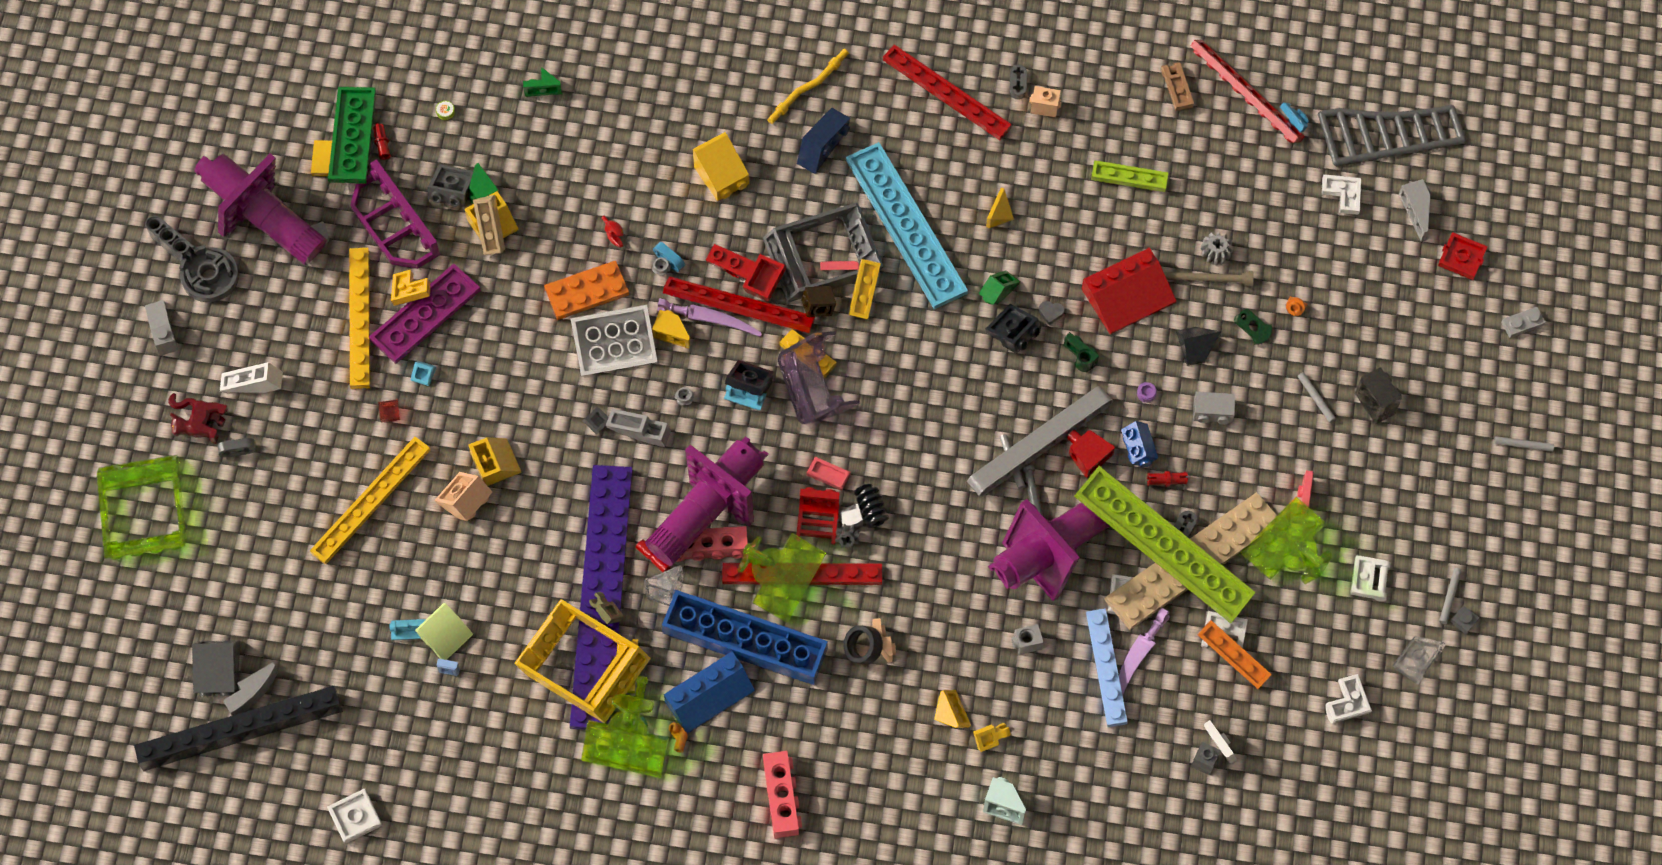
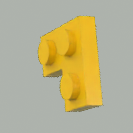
M411 270L393 274L391 293L393 305L396 306L429 297L430 281L428 278L413 282L414 274Z

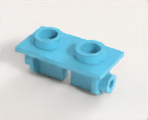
M727 385L724 399L760 411L767 393H763L762 396L752 395L747 391L734 389Z
M426 619L391 621V640L421 639L415 630Z

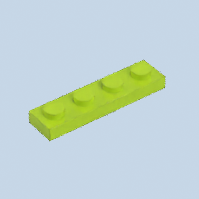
M1094 160L1091 180L1165 192L1169 172Z

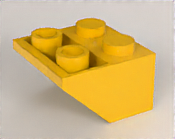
M498 191L491 195H495L503 238L518 231V227L507 204ZM474 204L465 208L466 219L481 240Z
M486 437L468 444L470 454L481 480L487 486L521 473L507 438Z

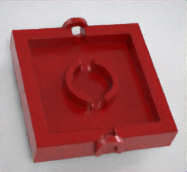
M1452 232L1448 243L1442 249L1443 254L1438 266L1474 280L1478 268L1483 264V256L1488 246Z

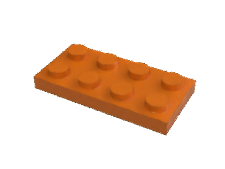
M616 260L544 285L557 320L629 296L628 288Z

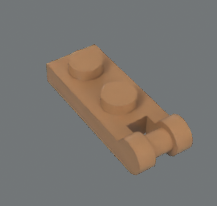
M1174 63L1173 66H1161V72L1165 78L1175 111L1193 108L1194 102L1181 63Z

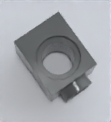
M1201 742L1191 767L1210 775L1221 750Z

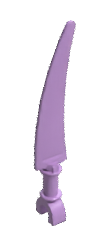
M659 298L657 314L659 310H669L674 313L683 314L685 317L688 315L689 320L717 323L759 337L762 335L761 332L752 326L725 313L696 305H691L690 308L688 306H676L665 299Z
M1163 608L1160 609L1156 619L1153 620V625L1149 631L1144 634L1145 636L1141 634L1138 636L1127 654L1119 674L1122 696L1139 664L1156 644L1153 642L1154 636L1170 618L1169 612Z

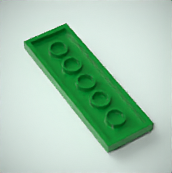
M338 87L328 173L329 183L367 184L376 98L375 87Z

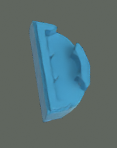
M1282 103L1280 108L1290 119V123L1300 133L1304 132L1309 122L1306 114L1300 109L1296 111L1294 108H1291L1290 103Z

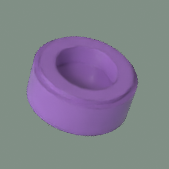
M1144 382L1139 385L1137 389L1139 400L1148 403L1156 397L1157 389L1152 383Z

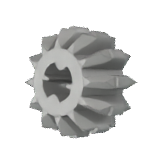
M1220 232L1216 236L1210 233L1209 237H1205L1201 244L1202 257H1207V262L1213 260L1215 265L1218 261L1223 264L1226 259L1229 260L1234 249L1232 239H1227V234L1220 236Z

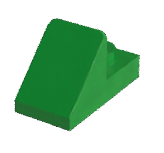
M541 68L542 80L530 79L523 81L525 97L562 94L561 82L544 68Z

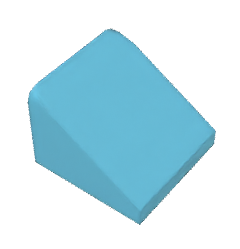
M421 361L415 362L410 381L429 386L437 366Z

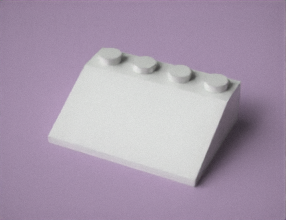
M647 305L570 318L581 376L657 362Z

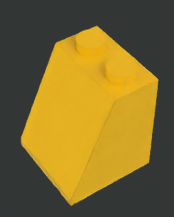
M726 132L693 149L694 168L717 201L722 198H728L733 192L743 190L749 184V173Z

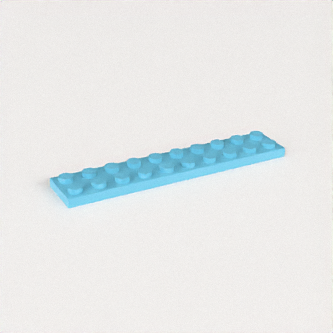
M878 142L847 156L846 162L933 309L967 295L968 290L881 144Z

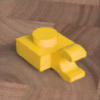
M1005 723L999 724L996 728L991 724L973 731L980 752L998 746V739L1011 735L1010 729L1006 727Z

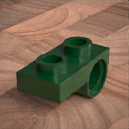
M1069 332L1065 336L1063 346L1077 356L1076 368L1081 372H1088L1098 364L1099 355L1097 351L1084 344L1077 335L1074 336ZM1082 358H1086V359H1088L1089 361H1088V362H1083L1081 359H1082Z

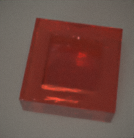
M398 399L378 402L381 423L400 420Z

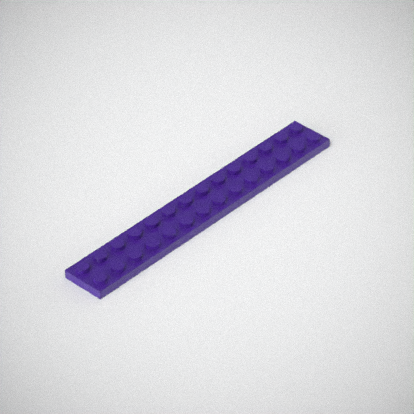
M593 465L580 611L619 634L620 622L607 625L601 619L596 608L590 605L589 600L596 599L598 601L594 594L602 592L607 601H613L621 611L632 467ZM580 620L573 694L585 700L616 657L617 643ZM571 704L570 729L611 731L612 714L606 723H602Z

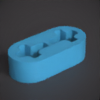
M659 242L653 248L656 256L667 259L671 269L675 272H679L685 267L682 258L663 242Z

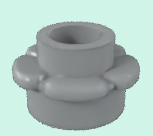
M659 257L653 262L652 270L660 276L666 275L671 269V265L663 257Z
M682 387L676 392L675 399H677L679 405H690L693 402L694 393L689 388Z

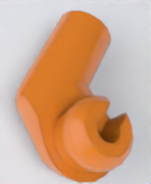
M672 722L668 729L676 739L674 751L683 753L688 734L679 723Z

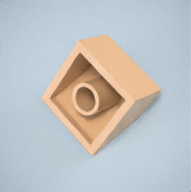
M459 472L434 501L456 518L468 521L476 515L479 507L489 500V496L493 492L479 476Z

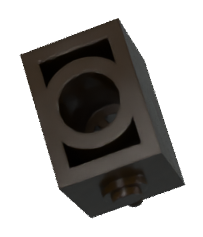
M831 286L805 287L801 299L807 317L832 316L837 304Z

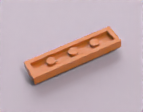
M1212 620L1197 634L1257 689L1272 675Z

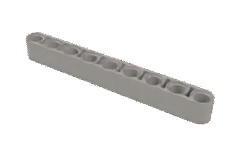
M1097 386L969 477L967 483L979 497L986 495L1014 475L1016 470H1021L1024 466L1065 439L1071 431L1079 429L1107 409L1113 402L1112 398L1101 386Z

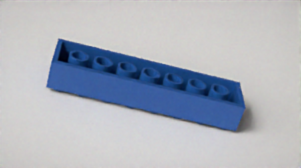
M679 590L675 591L662 623V632L665 635L724 655L733 652L738 660L811 685L815 684L828 650V641Z

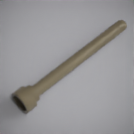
M1245 271L1241 275L1164 272L1167 280L1241 282V284H1245L1248 287H1253L1254 279L1253 271Z

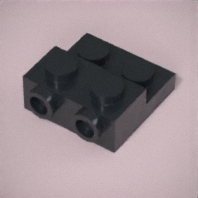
M1009 304L985 330L988 335L1001 341L1003 347L1017 354L1020 350L1023 351L1027 348L1028 342L1032 337L1036 338L1039 336L1041 325L1037 317Z
M737 360L727 375L725 384L734 389L747 391L752 395L762 396L770 388L774 372Z

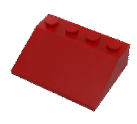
M1150 247L1084 278L1081 290L1110 335L1176 303L1161 265Z

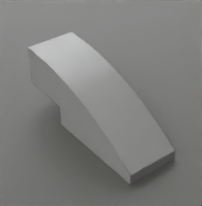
M616 409L611 410L606 423V427L613 431L661 447L666 446L671 432L668 423L650 420L646 415Z
M274 663L238 682L240 690L223 700L232 716L248 711L266 693L278 674Z

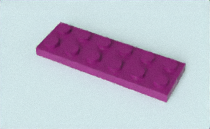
M453 264L430 283L429 297L408 302L372 333L369 339L389 359L397 364L479 293L481 289L459 267Z

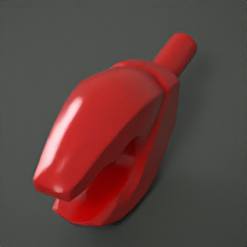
M605 215L602 216V220L606 224L605 231L610 242L619 248L623 247V243L619 236L624 235L621 225L616 221H609Z

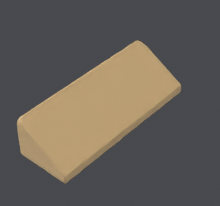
M495 195L474 199L473 203L483 254L503 253L505 245Z

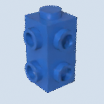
M1135 421L1121 429L1123 441L1128 450V458L1132 465L1144 468L1150 466L1153 461L1158 459L1147 423Z

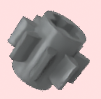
M844 523L842 529L837 528L835 542H840L841 548L849 547L852 549L853 544L859 543L860 531L855 530L854 524L846 525Z

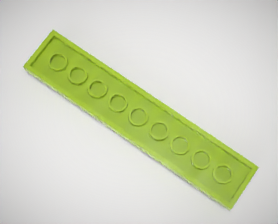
M1100 466L1075 494L1074 497L1229 623L1234 621L1255 594V591Z

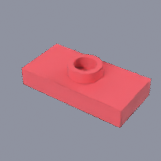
M1306 470L1302 486L1299 485L1297 497H1300L1299 514L1305 515L1310 505L1313 471Z

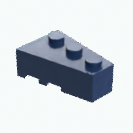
M831 108L803 137L796 164L816 174L843 136L848 134L850 130V117Z

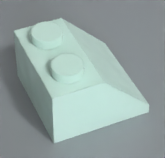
M1002 777L992 778L985 798L983 812L1022 825L1026 809L1013 784Z

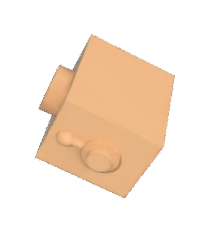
M1035 86L1034 94L1031 95L1029 101L1032 104L1030 113L1056 118L1057 110L1061 108V90Z

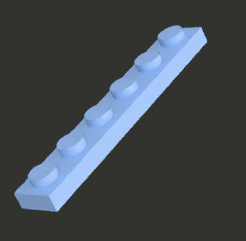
M1106 608L1087 611V622L1107 727L1128 724Z

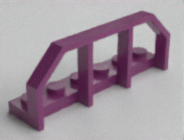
M377 160L371 162L372 171L367 176V184L356 183L350 204L351 209L392 265L418 269L440 256L437 241ZM373 181H379L382 191L385 195L389 194L391 199L388 203L363 217L357 209L361 188ZM393 208H399L401 217L405 222L409 221L410 225L381 241L368 223ZM413 232L415 236L419 235L421 238L420 242L425 250H430L428 254L418 260L392 257L386 248Z

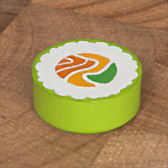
M449 101L439 102L436 106L438 118L442 120L451 119L455 114L454 105Z

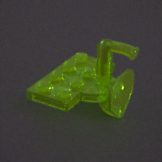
M1297 497L1241 552V555L1269 580L1283 567L1293 571L1306 570L1301 577L1304 584L1319 578L1332 558L1329 550L1320 556L1317 555L1318 549L1313 539L1317 532L1326 524L1325 521Z
M793 533L789 536L782 550L768 548L759 551L757 548L762 538L757 536L751 545L748 543L743 550L744 555L737 571L742 573L748 563H752V573L756 581L762 585L752 603L788 623L827 553Z
M639 676L636 679L635 697L625 694H617L613 697L612 705L621 711L617 712L610 719L609 724L588 721L581 761L661 778L669 738L649 733L647 721L641 713L652 712L654 702L644 699L648 679L644 676Z

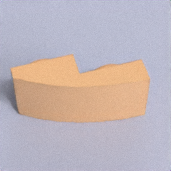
M872 619V627L878 630L883 640L881 654L890 663L892 662L893 655H896L895 643H891V636L886 637L885 625H881V619Z

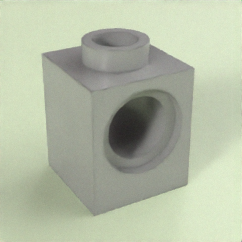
M1038 624L1015 629L1014 637H1011L1013 648H1017L1019 655L1042 650L1044 642ZM1028 637L1031 639V642L1025 643L1022 641V638Z

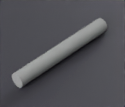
M1304 372L1300 373L1298 378L1329 423L1333 422L1336 419L1306 374Z
M1001 435L999 438L1004 451L1011 448L1007 435ZM1016 470L1013 475L1018 489L1025 488L1020 470Z
M1497 436L1494 438V444L1551 452L1554 450V444Z
M1454 568L1439 620L1442 624H1447L1462 572L1460 568Z

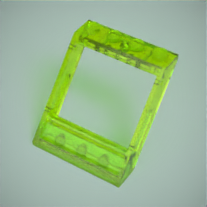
M177 455L98 468L97 484L105 559L117 560L125 555L135 557L142 555L143 552L151 551V553H158L163 549L171 548V550H177L185 546L187 538ZM173 480L178 531H172V534L124 542H110L106 491Z

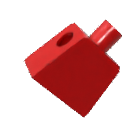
M1073 430L1067 436V439L1072 443L1069 455L1086 478L1093 474L1098 466L1101 467L1114 455L1115 447L1091 430H1088L1082 436L1076 430Z

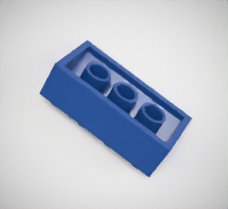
M730 652L665 693L664 700L679 724L688 734L755 690L743 666L734 653Z

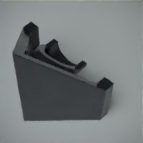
M1199 327L1176 331L1186 365L1204 363L1221 331Z

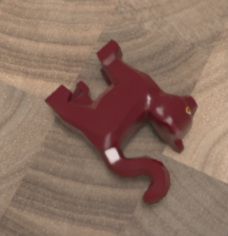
M171 394L168 403L172 408L183 409L188 405L193 407L189 420H185L174 413L170 414L172 418V435L177 437L188 434L195 438L207 437L210 438L212 443L216 444L219 435L216 429L209 427V423L214 421L217 422L219 427H223L226 419L222 415L227 412V405L217 402L197 401L194 398H186L181 402H177L176 394Z

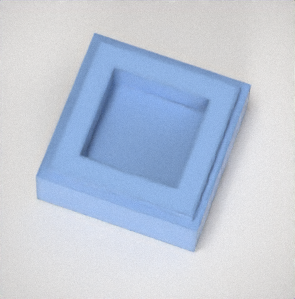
M438 659L437 661L439 673L459 675L460 667L458 662Z

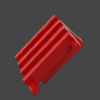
M812 487L800 488L796 532L797 542H800V536L832 539L831 545H835L840 492L832 489L822 491ZM802 515L834 517V521L803 519ZM801 525L833 528V531L803 530Z

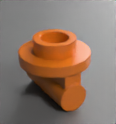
M1290 296L1286 303V309L1289 314L1299 316L1305 311L1308 304L1298 297Z

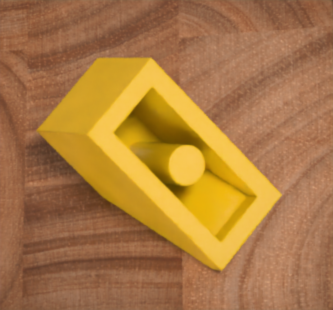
M659 310L652 328L653 338L689 349L690 337L679 316L669 310Z

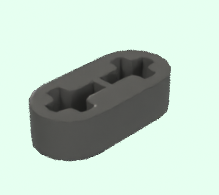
M1015 65L1010 71V95L1012 98L1019 100L1026 95L1027 70L1022 65ZM1016 72H1020V79H1017ZM1016 85H1020V92L1016 91Z
M252 438L224 441L218 444V454L220 457L225 458L251 454L256 451L255 440Z
M1184 511L1178 517L1174 527L1179 531H1183V534L1189 538L1195 527L1197 516L1192 511ZM1187 517L1191 518L1190 522L1184 526L1185 519Z

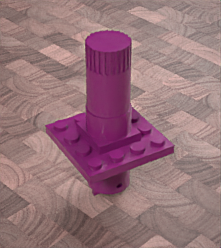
M224 153L219 155L213 162L204 155L197 163L194 171L197 176H201V182L224 200L218 206V233L224 237L227 233L231 234L236 229V224L239 221L243 222L247 219L303 265L309 264L319 254L327 239L271 192L275 187L276 157L269 153L249 174Z
M745 436L742 441L736 440L718 461L714 463L690 444L686 448L685 453L689 483L693 488L645 541L648 549L663 563L672 566L723 510L727 513L731 512L739 523H745L750 527L754 522L752 491L745 486L764 466L763 460L769 453L765 450L763 452L758 450L750 442L751 440Z
M1026 499L1021 502L1002 542L1006 550L995 556L993 563L988 568L991 571L995 570L997 576L1007 589H1017L1033 578L1054 601L1059 598L1080 558L1075 550L1110 527V525L1083 503H1079L1049 522L1039 513L1037 507Z

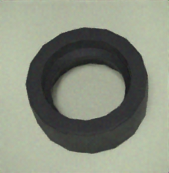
M856 625L852 627L844 638L843 648L845 655L854 663L871 664L880 657L883 649L881 634L871 626ZM862 633H866L870 640V647L866 655L861 657L856 648L857 640Z

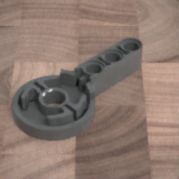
M151 216L146 220L145 225L150 237L181 263L179 267L180 280L184 290L190 297L200 302H216L226 298L233 292L239 280V270L236 261L227 251L215 247L205 248V245L194 247L160 217ZM213 269L216 271L215 275L211 278L202 276L207 270Z

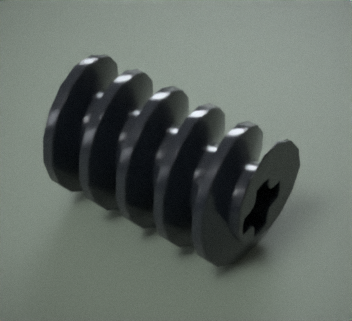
M864 484L854 490L859 508L862 510L863 521L867 524L866 528H875L889 519L888 515H883L887 510L881 508L884 506V502L879 501L882 496L876 494L879 492V488L872 487V484Z

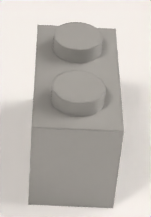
M1196 391L1193 401V421L1200 423L1218 422L1222 425L1233 422L1235 394Z

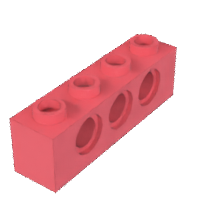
M747 526L706 528L691 544L693 546L688 548L676 562H681L684 559L700 561L704 558L719 560L724 557L739 559L748 556ZM729 541L732 545L724 546L723 543ZM705 543L713 544L711 547L708 548L703 546V544Z
M787 751L763 754L774 839L799 835V828H802L801 816L796 814V809L799 808L798 796L793 794V789H796L795 776L791 777L790 770L794 769L792 757H788ZM781 771L785 773V776L777 778L775 773ZM780 791L788 793L784 798L779 797L777 794ZM787 810L791 815L789 817H782L780 813Z

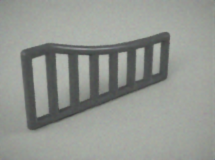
M1454 105L1400 112H1375L1345 108L1318 112L1332 163L1335 166L1459 145L1466 142ZM1439 114H1450L1457 137L1446 138ZM1337 116L1349 156L1339 158L1326 117ZM1345 116L1357 118L1367 153L1357 155ZM1421 117H1432L1439 138L1438 141H1428ZM1365 118L1376 119L1385 150L1375 152ZM1384 119H1395L1403 147H1392ZM1403 119H1414L1421 144H1410Z

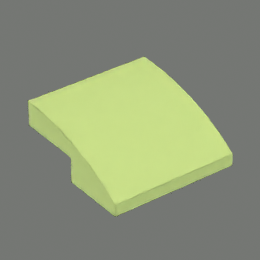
M443 603L415 630L436 655L444 660H447L473 635L470 629L446 603Z

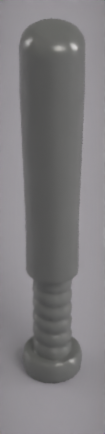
M1026 465L1023 467V472L1026 473L1029 500L1043 516L1038 488L1034 478L1035 467L1034 465Z

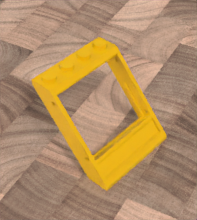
M560 600L514 664L528 677L602 723H606L651 658L633 642L566 601ZM576 618L622 646L585 700L538 673L540 667Z

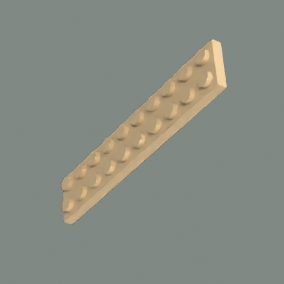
M1256 492L1191 537L1190 540L1221 565H1224L1281 525L1282 520ZM1154 563L1106 596L1105 602L1127 628L1131 630L1188 589L1157 563Z

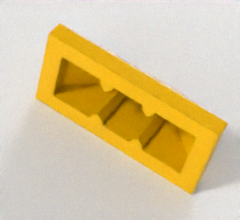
M1000 188L987 217V228L1014 220L1004 188Z
M942 690L934 720L955 728H969L971 724L957 691Z

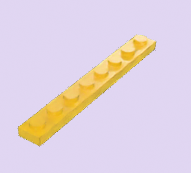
M350 248V388L362 389L370 388L369 248Z
M414 437L312 547L310 553L326 565L431 451L430 447L417 437Z

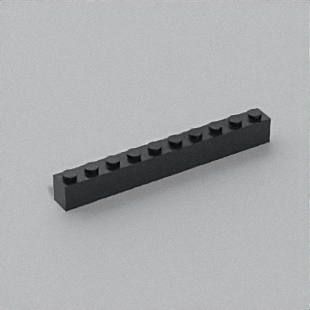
M330 686L134 745L139 766L143 771L343 711L335 686Z

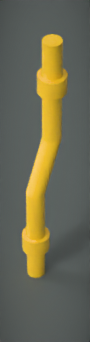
M843 49L828 62L829 65L817 78L796 88L783 103L781 102L775 108L776 111L768 118V122L774 124L781 115L783 116L789 110L788 107L801 94L820 85L833 70H837L841 66V62L849 52Z

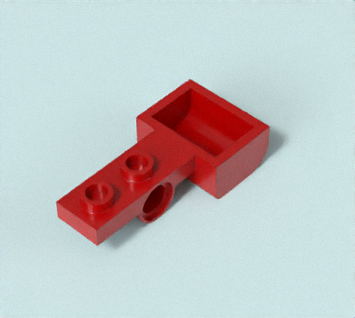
M716 244L713 245L706 258L707 263L723 269L731 276L745 279L746 281L743 285L745 292L764 301L770 300L786 270L784 264L762 254L754 262Z

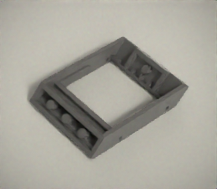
M858 203L775 227L763 237L770 258L786 266V270L779 282L787 302L802 299L805 287L831 286L834 289L856 282L858 270L810 284L791 236L793 233L842 219L859 264L861 259L881 263L880 269L884 267Z

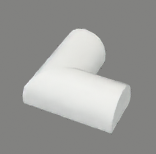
M1358 674L1339 679L1338 683L1344 698L1326 703V713L1332 724L1372 712Z

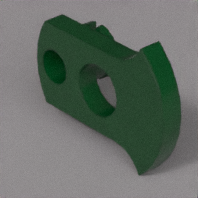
M1248 308L1242 310L1234 317L1235 324L1253 339L1254 345L1264 343L1272 333V324H1265ZM1251 321L1257 324V331L1250 329L1249 323Z

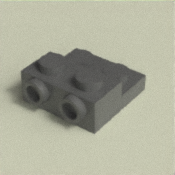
M439 164L428 186V199H431L434 203L446 202L453 207L465 206L470 195L469 186L473 171Z

